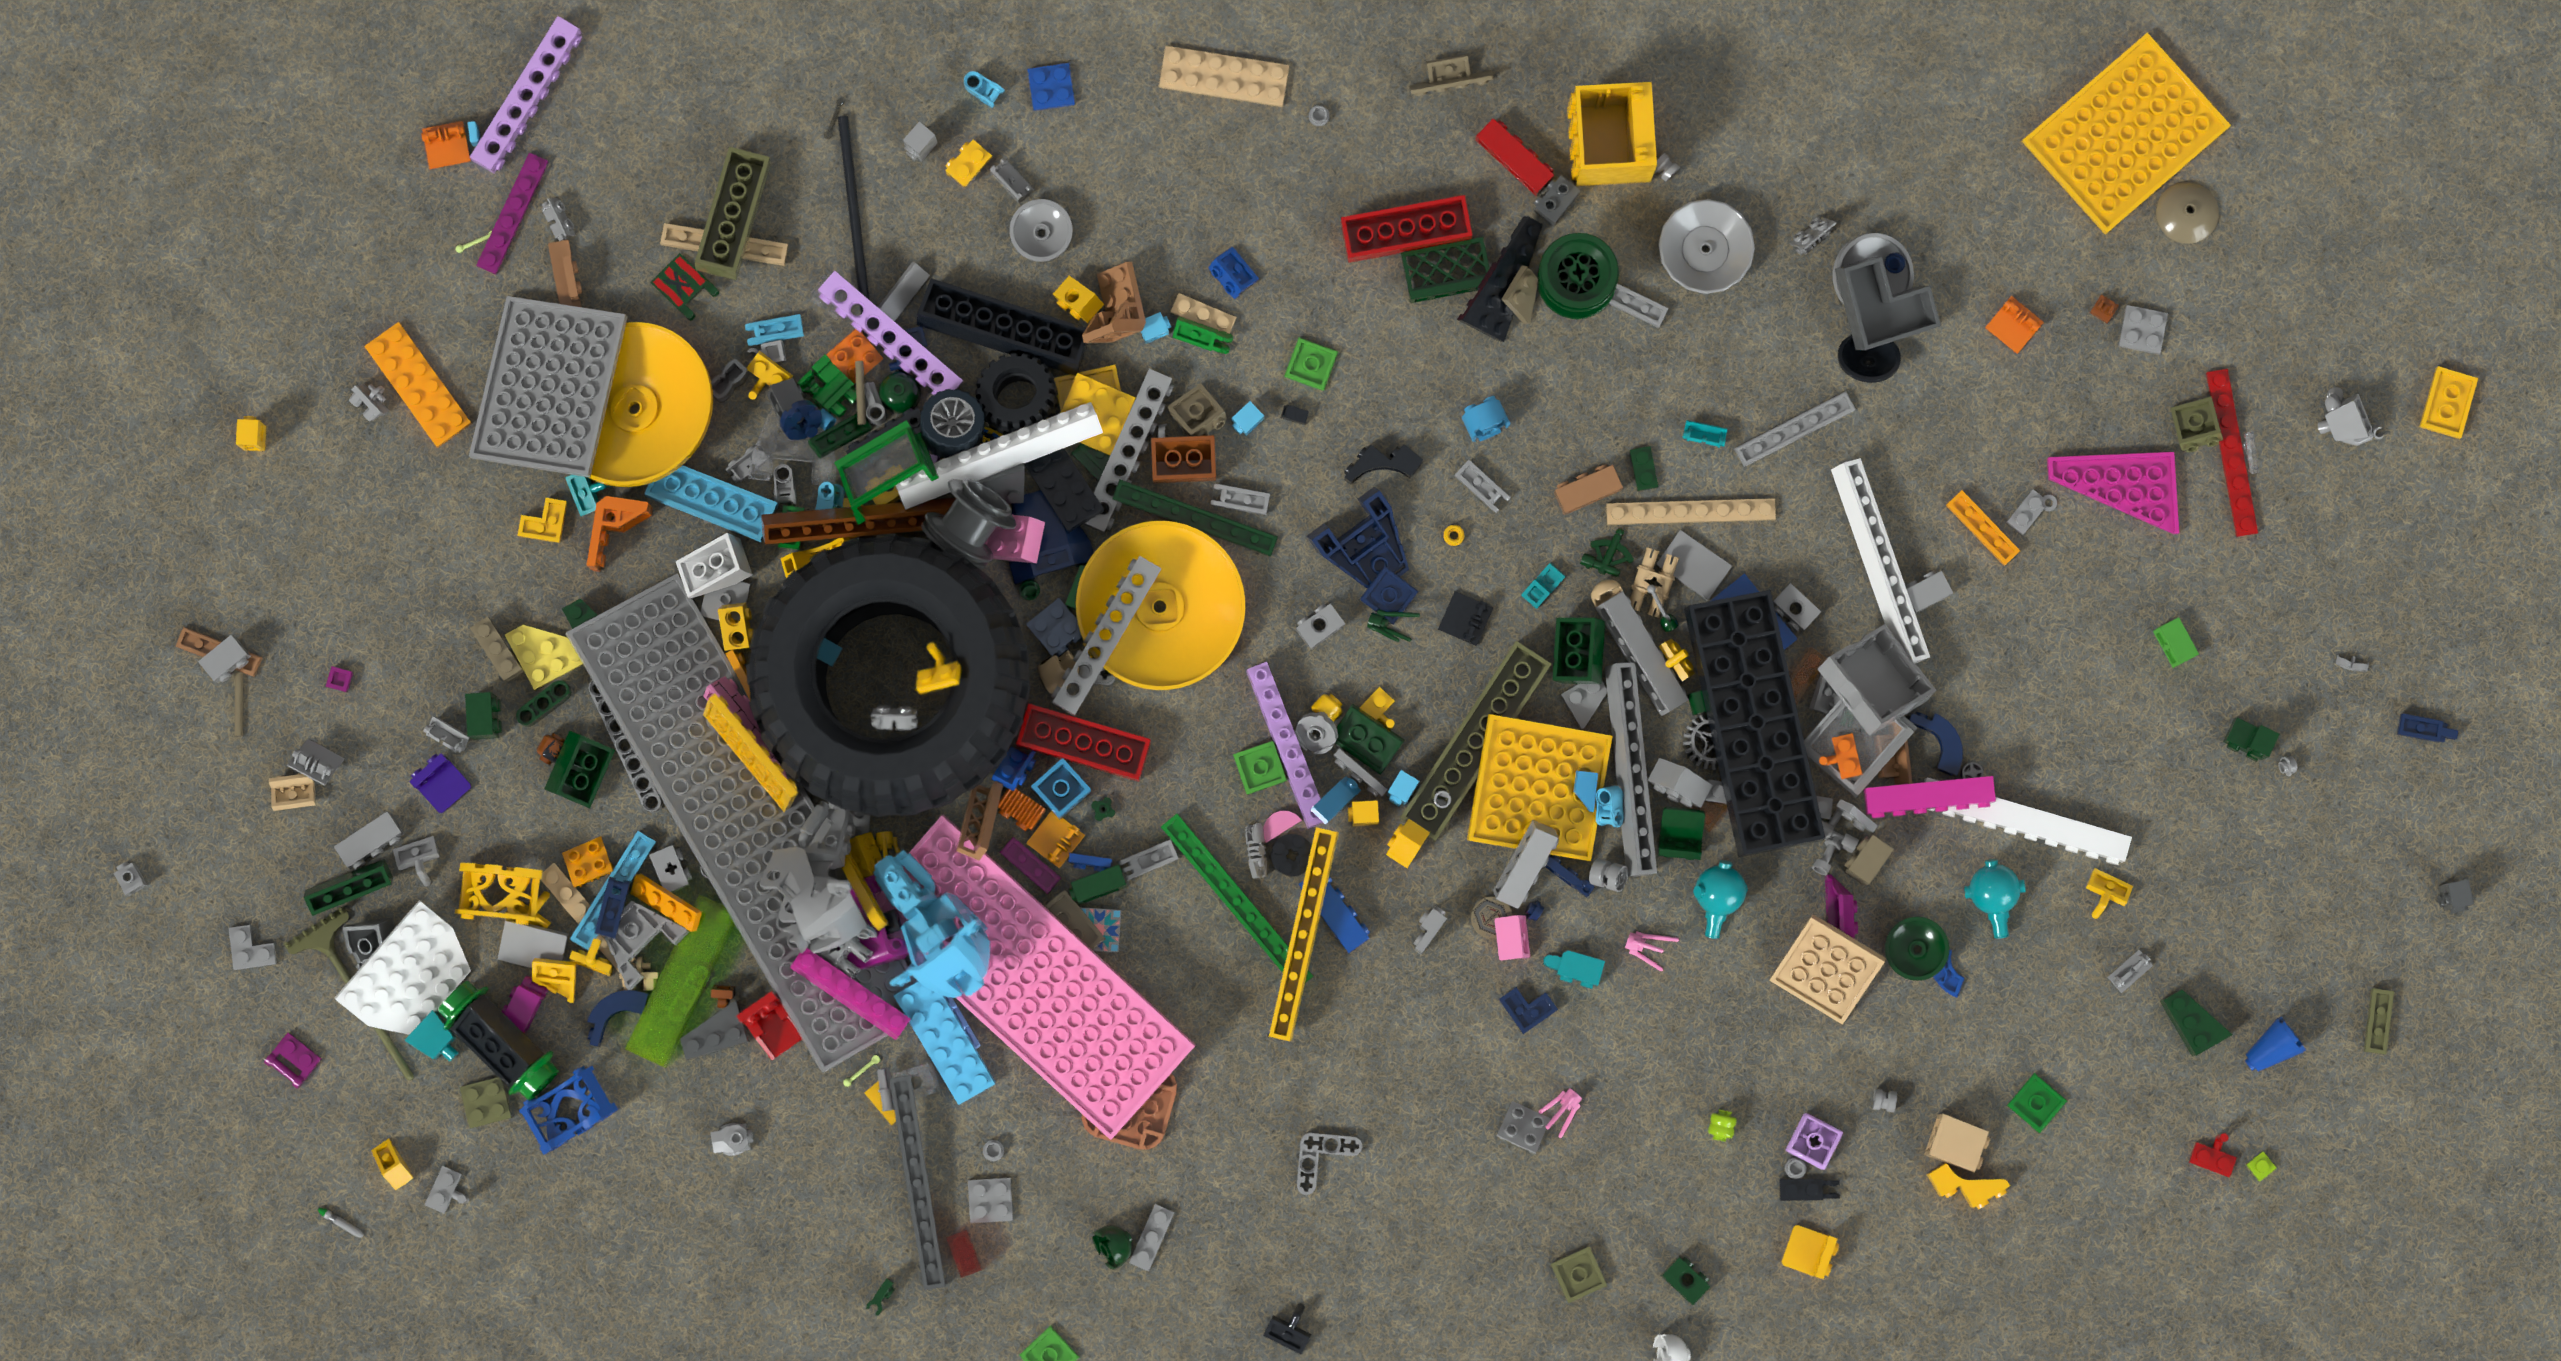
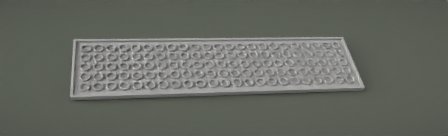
M675 574L566 632L570 643L768 982L779 997L782 1006L822 1073L828 1071L889 1036L790 968L799 955L800 950L796 943L789 941L790 938H793V935L784 932L783 929L796 924V922L784 923L780 921L779 912L784 895L778 889H763L760 886V880L775 850L794 846L800 847L798 843L801 834L800 830L815 807L802 785L786 772L787 778H790L796 784V791L798 793L791 808L783 812L703 716L707 700L703 695L707 686L724 676L736 683L738 686L737 691L741 696L745 695L747 698L748 696L693 599L687 597L679 575ZM814 837L810 838L809 846L811 845ZM842 868L829 870V877L836 878L838 881H848ZM773 872L769 875L768 879L776 880L779 878L780 873ZM785 885L782 886V888L786 891L787 887ZM791 903L786 908L788 913H794ZM904 959L860 970L859 974L855 973L857 977L853 979L902 1013L903 1011L893 995L916 982L915 977L912 975L910 976L911 980L901 987L899 985L891 986L889 983L907 970L908 965Z

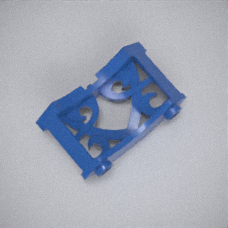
M582 1066L573 1071L574 1076L537 1099L533 1098L530 1101L526 1100L523 1102L524 1106L519 1112L523 1114L540 1144V1150L543 1155L567 1143L569 1139L576 1136L575 1132L579 1136L594 1127V1124L605 1120L618 1110L615 1103L611 1104L593 1074V1066L588 1068ZM582 1079L586 1084L584 1088L580 1085ZM574 1084V1089H575V1090L566 1089V1088H568V1087H570L571 1085ZM554 1096L551 1104L546 1102V1100ZM563 1097H573L583 1101L578 1109L579 1124L568 1117L556 1118ZM587 1104L590 1105L586 1108L590 1111L589 1116L584 1114V1109ZM536 1107H542L543 1113L537 1116L547 1117V1121L537 1124L531 1111ZM556 1122H566L567 1129L562 1130V1124L556 1126ZM547 1126L548 1141L540 1127Z

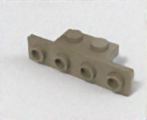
M1467 54L1426 62L1429 82L1409 85V90L1415 96H1423L1428 91L1433 90L1444 92L1450 87L1465 88L1471 83L1482 85L1492 80L1493 74L1491 71L1471 74Z

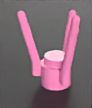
M1636 931V934L1630 932L1625 948L1630 950L1629 954L1635 955L1659 971H1663L1661 966L1638 951L1642 952L1643 947L1663 953L1664 950L1645 943L1646 940L1643 938L1678 942L1679 938L1644 934Z
M1570 1088L1566 1092L1562 1091L1559 1096L1539 1110V1113L1542 1114L1562 1099L1560 1102L1562 1107L1546 1125V1129H1549L1566 1109L1571 1110L1562 1127L1559 1138L1563 1137L1576 1111L1581 1106L1579 1103L1582 1098Z

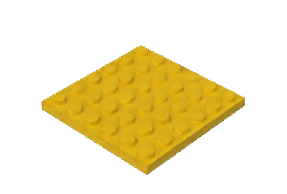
M1488 714L1467 840L1516 849L1532 820H1535L1555 829L1557 833L1558 845L1554 850H1551L1550 855L1591 861L1597 829L1596 798L1594 812H1589L1574 793L1576 771L1598 773L1596 793L1599 789L1604 788L1612 736Z

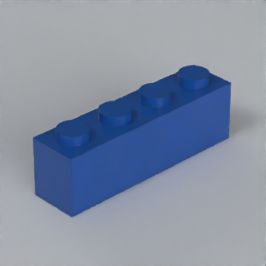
M1329 876L1320 915L1349 954L1369 939L1368 934L1370 931L1363 922L1359 924L1355 919L1358 916L1351 905L1347 907L1342 901L1345 899L1344 895L1338 888L1334 890L1330 884L1332 879ZM1304 880L1301 883H1299V887L1301 889L1303 887Z

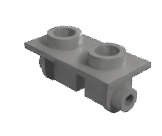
M547 198L548 201L542 204V211L548 222L553 220L556 222L550 226L555 239L562 241L567 239L566 236H575L574 225L565 214L563 202L558 198Z
M759 444L748 448L745 451V455L731 461L728 468L725 469L729 475H732L731 478L735 483L738 481L742 482L752 474L748 469L750 465L756 471L767 463L766 460L769 459V456L765 451L761 453L763 449Z
M878 706L872 712V717H876L872 719V726H876L877 729H892L893 721H897L896 729L912 730V728L917 726V719H913L916 718L917 710H912L911 707L890 709L889 706Z
M434 715L430 724H427L423 731L426 733V736L438 742L443 739V745L455 753L464 751L469 740L465 733Z
M2138 950L2107 978L2120 993H2123L2153 965L2150 962V958Z

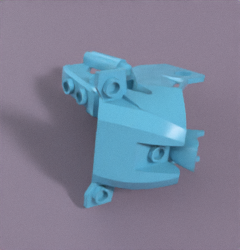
M904 849L896 854L895 857L887 855L875 864V871L873 873L876 877V882L890 904L902 912L906 919H909L902 924L901 929L912 964L904 973L889 982L891 986L899 985L901 987L911 980L910 976L913 975L927 989L947 997L955 998L961 996L962 991L966 996H970L984 985L983 978L987 974L989 965L990 941L985 932L988 927L956 895L945 892L939 898L934 895L935 883L931 878L932 876L910 853L907 854ZM903 866L915 877L917 881L913 882L910 879V877L903 870ZM955 917H958L964 925L959 930L953 921ZM954 936L951 943L943 948L944 943L942 941Z

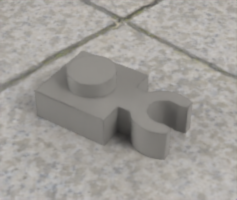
M783 340L762 343V350L757 348L747 350L748 353L755 352L756 354L761 351L776 363L787 361Z

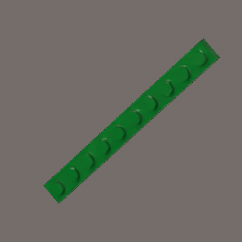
M1175 814L1161 828L1283 973L1289 946L1179 814ZM1309 970L1305 983L1314 977Z

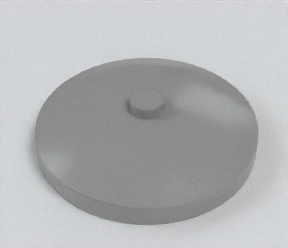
M1869 233L1859 235L1843 246L1833 266L1834 289L1843 305L1835 268L1871 257H1882L1884 263L1890 253L1897 252L1903 255L1906 265L1900 273H1890L1885 268L1892 295L1912 289L1914 281L1912 260L1900 242L1885 234Z

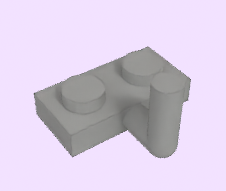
M1842 799L1836 805L1838 808L1828 821V824L1835 827L1843 816L1849 821L1853 820V825L1861 831L1866 829L1873 833L1877 828V825L1857 807Z
M434 836L393 849L399 871L415 866L417 875L423 885L429 886L431 884L423 863L440 857Z
M442 1166L425 1206L445 1214L452 1198L459 1203H468L469 1196L456 1191L463 1174Z

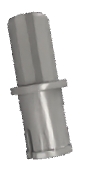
M882 1068L877 1071L880 1088L878 1093L880 1092L882 1111L894 1110L889 1078H891L890 1069Z

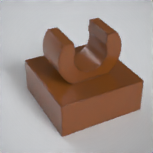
M2101 294L2089 313L2108 324L2119 305Z
M714 985L711 989V998H718L717 1008H725L728 1005V999H733L735 995V986Z

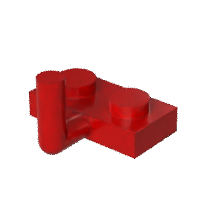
M2222 1133L2216 1136L2212 1148L2195 1142L2189 1163L2230 1178L2237 1157L2220 1151L2223 1142L2229 1139L2226 1133Z

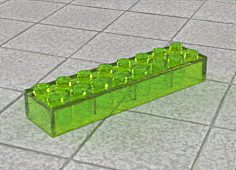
M700 894L694 904L695 908L702 911L698 929L694 932L689 931L674 946L625 1048L664 1068H667L706 987V983L735 926L724 905Z

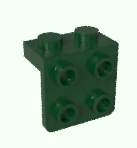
M1664 807L1659 835L1658 856L1701 860L1705 812L1703 810Z

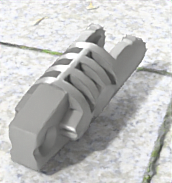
M1261 823L1248 825L1245 827V835L1252 878L1267 877V854L1265 852L1263 826Z

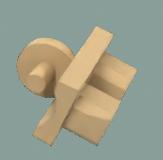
M637 957V963L632 964L644 976V991H656L660 972H643V969H651V963H643V957ZM619 972V979H622L623 989L628 990L624 984L625 981L622 974Z

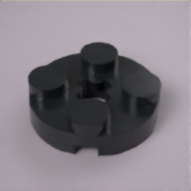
M1287 834L1280 837L1271 850L1272 865L1278 872L1289 877L1303 874L1307 869L1311 844L1301 835ZM1292 849L1293 852L1299 854L1295 857V861H1292L1291 858L1287 859L1288 850Z

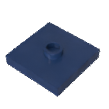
M1384 566L1359 600L1375 612H1378L1379 609L1390 612H1403L1419 591ZM1385 616V618L1388 619V621L1393 625L1399 618L1395 616Z

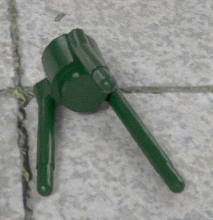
M1380 609L1377 613H1371L1367 628L1396 642L1400 641L1399 638L1410 642L1411 638L1387 628L1388 619L1385 616L1420 617L1419 613L1390 612Z

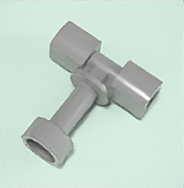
M1822 821L1827 848L1822 858L1815 860L1812 869L1821 875H1828L1831 869L1829 861L1834 851L1842 848L1853 853L1859 839L1847 833L1843 836L1834 831V826Z

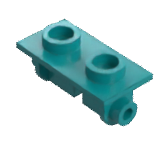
M1686 420L1683 439H1687V442H1706L1708 445L1720 448V446H1725L1728 428Z

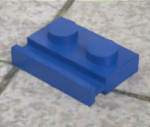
M1074 853L1069 854V863L1073 864V868L1085 870L1086 866L1094 867V871L1100 872L1111 868L1113 860L1108 858Z

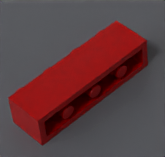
M1493 118L1476 135L1475 140L1528 190L1537 196L1554 178L1553 169L1545 162L1542 164L1537 159L1538 155L1529 148L1527 150L1522 145L1523 141L1514 134L1512 136L1502 121H1496Z

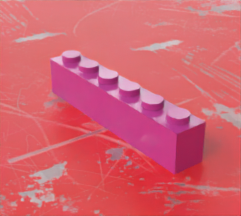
M1993 776L1871 787L1863 790L1866 815H1872V818L1885 817L1884 813H1893V816L1906 815V811H1914V814L1927 813V809H1935V812L1948 811V807L1966 810L1969 809V805L1987 808L1991 807L1990 803L1996 802Z
M808 948L805 949L803 954L800 952L790 966L792 970L895 1040L910 1021V1018L817 954H813Z

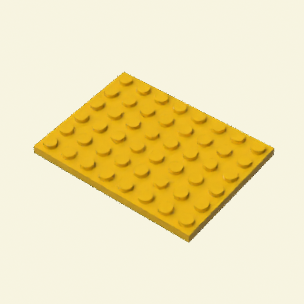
M2146 33L2025 137L2022 143L2106 235L2231 125L2155 40Z

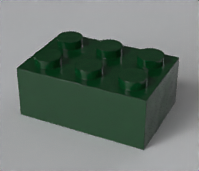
M1556 618L1552 681L1562 684H1602L1605 621L1597 618Z
M569 731L544 790L590 809L615 750Z

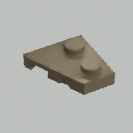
M1521 266L1502 297L1503 302L1524 324H1530L1538 286V278L1528 266Z

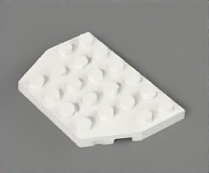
M419 900L336 995L335 1000L368 1026L409 1035L432 1010L435 1012L438 1010L440 1005L458 987L471 970L452 926Z

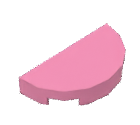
M1290 811L1273 813L1266 820L1263 827L1265 842L1268 843L1302 820Z

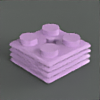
M1804 1113L1786 1151L1824 1170L1843 1132L1808 1113ZM1817 1136V1141L1820 1143L1812 1147L1809 1138Z

